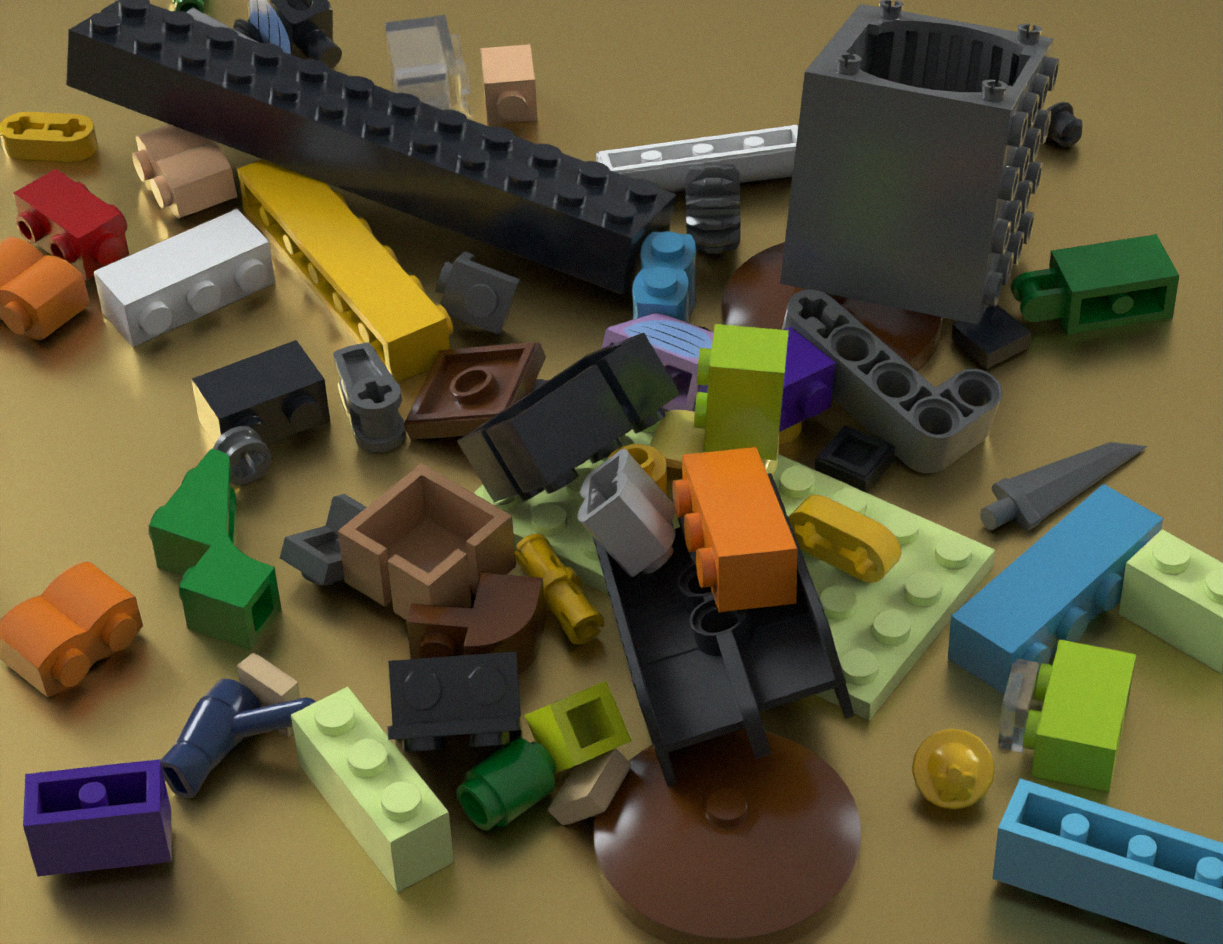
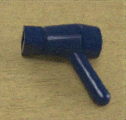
M232 679L218 680L196 703L174 745L160 760L165 781L171 791L178 796L184 798L195 797L210 771L244 737L293 727L291 714L316 701L305 697L260 707L257 697L243 684Z

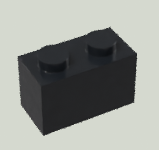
M297 340L192 378L199 421L214 444L223 433L238 426L253 428L257 431L262 441L269 445L330 422L325 379Z

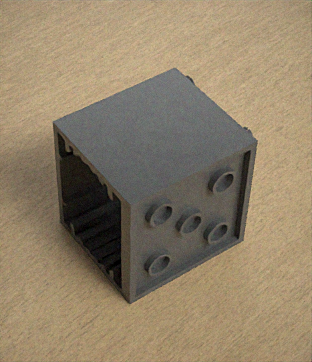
M881 0L879 3L880 7L860 4L804 73L780 284L808 290L814 289L827 294L978 325L987 306L996 307L1002 285H1007L1012 265L1018 264L1023 244H1028L1034 223V212H1029L1027 209L1031 194L1037 193L1043 166L1042 162L1035 161L1039 143H1045L1051 118V111L1043 110L1048 91L1053 92L1059 70V58L1051 57L1054 38L1040 36L1042 28L1037 25H1033V30L1029 32L1030 24H1020L1017 28L1018 32L904 12L902 11L903 3L898 0L895 1L894 6H891L892 0Z

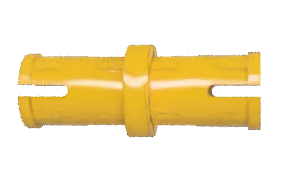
M536 533L523 538L516 545L520 551H515V560L528 577L543 578L545 610H550L567 634L568 639L573 644H585L596 638L601 632L598 627H604V618L584 594L582 579L572 567H566L550 545L549 540L543 534Z

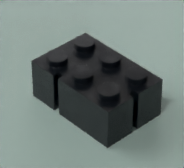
M643 332L587 354L457 442L493 502L516 496L519 502L522 503L544 490L547 494H551L565 487L579 476L575 469L587 460H590L592 464L596 463L622 447L623 444L619 437L631 430L635 434L662 420L666 415L661 407L679 396L680 393Z

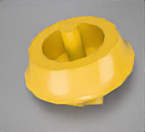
M950 728L935 732L922 741L914 754L912 774L916 787L926 800L941 808L957 810L972 806L986 795L993 783L995 766L991 751L979 737L965 730Z

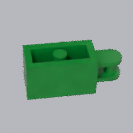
M1157 234L1051 250L1049 269L1020 274L1013 280L1010 289L1014 298L1021 302L1020 311L1027 321L1039 322L1059 318L1067 335L1173 318L1179 274Z

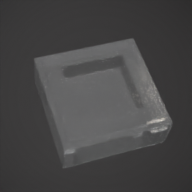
M1017 659L1016 663H1012L1001 710L998 739L1001 749L1023 753L1026 722L1029 710H1033L1035 704L1038 662Z

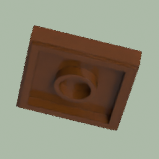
M540 342L440 350L404 422V427L410 439L465 436L529 394L546 359Z

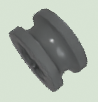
M249 426L231 428L218 438L213 449L228 455L231 466L230 482L234 485H245L254 482L268 470L271 463V451L262 441L257 431Z

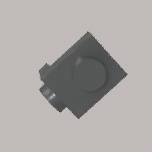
M466 251L455 259L454 263L446 261L435 288V292L443 295L440 305L446 309L451 317L500 334L504 329L520 279L473 262L475 255Z
M346 494L334 496L331 501L326 526L286 536L280 559L301 571L302 576L312 583L332 585L336 581L343 580L344 573L338 530L363 511L366 506Z

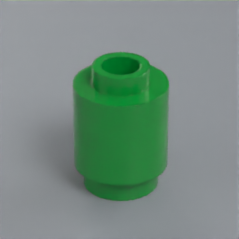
M516 737L509 744L501 747L465 774V782L456 791L458 801L468 818L480 829L488 831L494 826L505 827L553 792L555 789V779L553 776L556 772L555 763L549 752L541 744L535 741L530 743L523 738Z

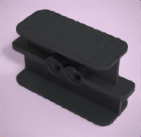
M771 473L767 475L797 546L796 604L719 612L711 588L700 587L696 568V552H689L686 545L684 517L678 518L680 527L675 529V539L672 544L673 554L664 565L650 574H645L641 571L634 577L628 576L593 536L638 702L667 787L677 784L669 752L737 730L746 729L755 759L772 754L759 714L760 711L834 689L844 718L848 719L855 716L827 617L825 616L817 590L815 589L807 564H805L802 551Z

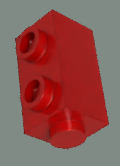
M54 169L13 192L18 212L15 223L22 237L28 243H36L52 256L59 257L73 265L83 274L84 279L92 278L94 271L129 256L125 235L127 222L124 215L115 205L107 204L92 194L83 183L75 182L59 170Z

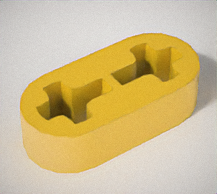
M18 112L9 115L0 123V137L3 150L6 155L15 159L77 162L92 156L98 147L94 123L85 115Z
M819 494L810 495L788 516L799 547L802 550L868 583L880 581L900 560L902 554L901 546L896 536L887 527L828 497Z

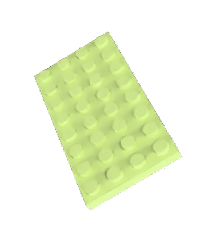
M659 422L636 434L631 430L619 437L623 446L630 444L650 446ZM778 454V466L773 480L788 516L810 495L819 494L881 523L896 536L901 546L902 554L898 563L883 579L876 583L862 581L808 554L800 548L831 629L854 714L870 721L951 620V615L960 609L993 568L995 549ZM608 457L593 464L590 460H587L575 468L579 476L565 487L551 494H547L544 490L522 503L519 502L516 496L493 502L483 484L474 492L477 496L512 515L514 547L516 551H520L516 545L523 538L531 534H543L549 540L550 545L566 567H572L582 579V583L609 595L593 536L578 519V512L584 501L580 494L581 486L587 475L604 463ZM675 514L672 520L674 524V529L680 527L678 518ZM834 689L815 694L840 706Z

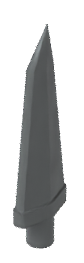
M1109 442L1015 477L1004 478L992 485V492L998 501L980 510V518L985 527L990 530H994L1013 520L1022 529L1029 531L1039 526L1043 519L1148 446Z

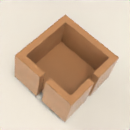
M422 463L338 530L345 582L384 607L392 601L394 613L406 620L411 603L469 608L472 605L471 593L476 596L481 573L507 575L516 567L512 515Z

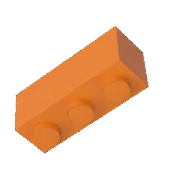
M757 448L682 455V479L673 480L672 484L674 510L677 518L684 517V533L688 551L696 552V568L700 587L711 588L718 611L726 612L796 604L797 546Z

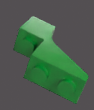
M211 448L199 464L186 473L181 486L168 502L154 512L148 525L149 537L152 540L157 567L183 576L179 586V598L183 604L187 629L252 650L282 609L275 567L250 558L235 546L237 500L234 489L230 487V460L226 453Z

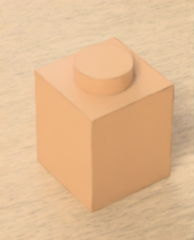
M531 45L480 48L487 125L538 121Z

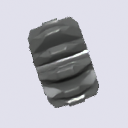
M704 162V165H691L685 174L686 234L692 235L696 251H703L706 254H722V251H735L740 244L741 236L740 175L734 165L720 164V162Z

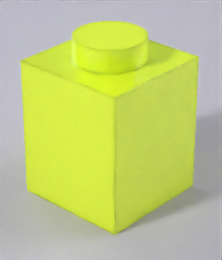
M603 681L524 715L535 742L541 744L551 755L556 766L555 773L579 765L632 741L607 681Z

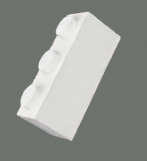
M238 209L94 271L102 313L132 347L275 284L270 243Z

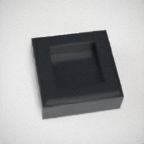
M997 304L996 307L989 306L986 308L978 325L963 321L952 324L951 339L988 369L1030 348L1032 332Z
M844 425L815 459V470L868 493L893 463L895 446Z

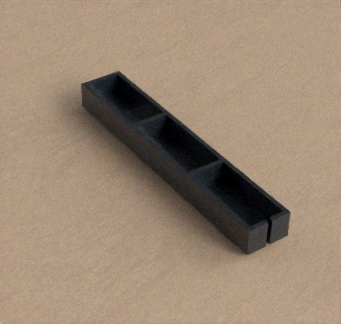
M117 0L102 9L100 13L91 15V17L68 30L66 86L616 293L623 294L633 284L635 277L641 271V247L647 236L652 232H670L676 194L660 189L652 181L629 178L610 171L608 166L600 162L583 161L563 154L559 148L553 145L530 142L514 136L513 132L506 128L486 126L467 119L466 115L459 111L442 110L423 103L415 95L395 93L374 85L373 81L368 78L349 76L329 69L321 61L305 60L285 53L277 45L258 43L241 37L233 29L214 27L194 20V17L189 13L170 11L150 4L149 0Z

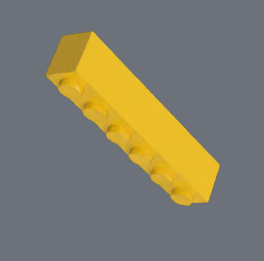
M263 159L238 168L244 211L357 344L369 343L372 345L397 383L431 369L439 351L450 349L449 336L453 334V325L446 309L440 304L435 305L428 298L419 279L415 275L409 276L403 270L393 250L389 246L383 247L377 241L367 221L362 217L357 218L351 212L344 196L339 190L333 191L324 182Z

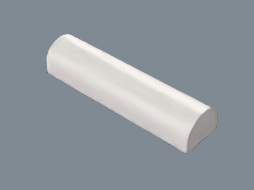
M784 126L599 151V153H596V162L605 164L609 167L610 171L629 178L652 181L660 189L671 193L686 191L685 174L691 165H704V162H720V164L734 165L740 175V184L792 177L798 126Z

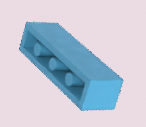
M1105 484L1101 485L951 615L948 659L1006 696L1010 695L1026 679L1030 681L1036 679L1041 663L1048 664L1050 657L1056 653L1059 639L1077 642L1093 618L1102 610L1106 612L1112 610L1119 603L1126 562L1162 530L1164 518Z

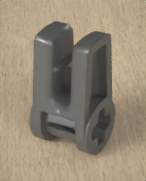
M360 343L335 351L333 353L334 364L340 377L338 392L356 443L362 449L376 453L387 452L397 448L404 442L406 437L404 419L398 411L402 402L400 385L395 381L371 344Z

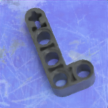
M809 289L799 291L789 299L782 330L792 327L836 363L832 399L874 437L894 445L895 455L908 467L925 474L937 473L979 445L989 435L1002 397L1001 385L993 375L979 369H965L935 388L831 296L822 291Z

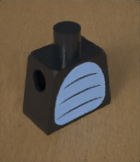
M247 0L248 22L256 27L261 36L262 43L277 45L283 49V52L305 60L321 61L329 69L334 68L339 63L342 57V50L333 42V9L328 0Z

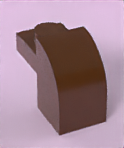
M481 573L473 609L411 603L406 620L410 659L517 652L519 676L533 663L541 644L546 621L543 578Z

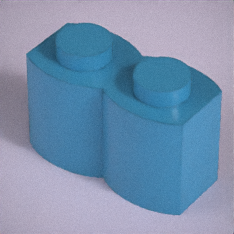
M669 231L652 232L642 244L640 254L641 271L633 282V320L653 313H660L689 323V316L696 304L695 241L690 234H678Z

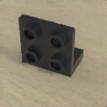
M517 652L388 661L392 725L387 726L388 740L403 739V752L443 749L445 747V736L469 734V747L504 745L510 742L509 731L522 729Z

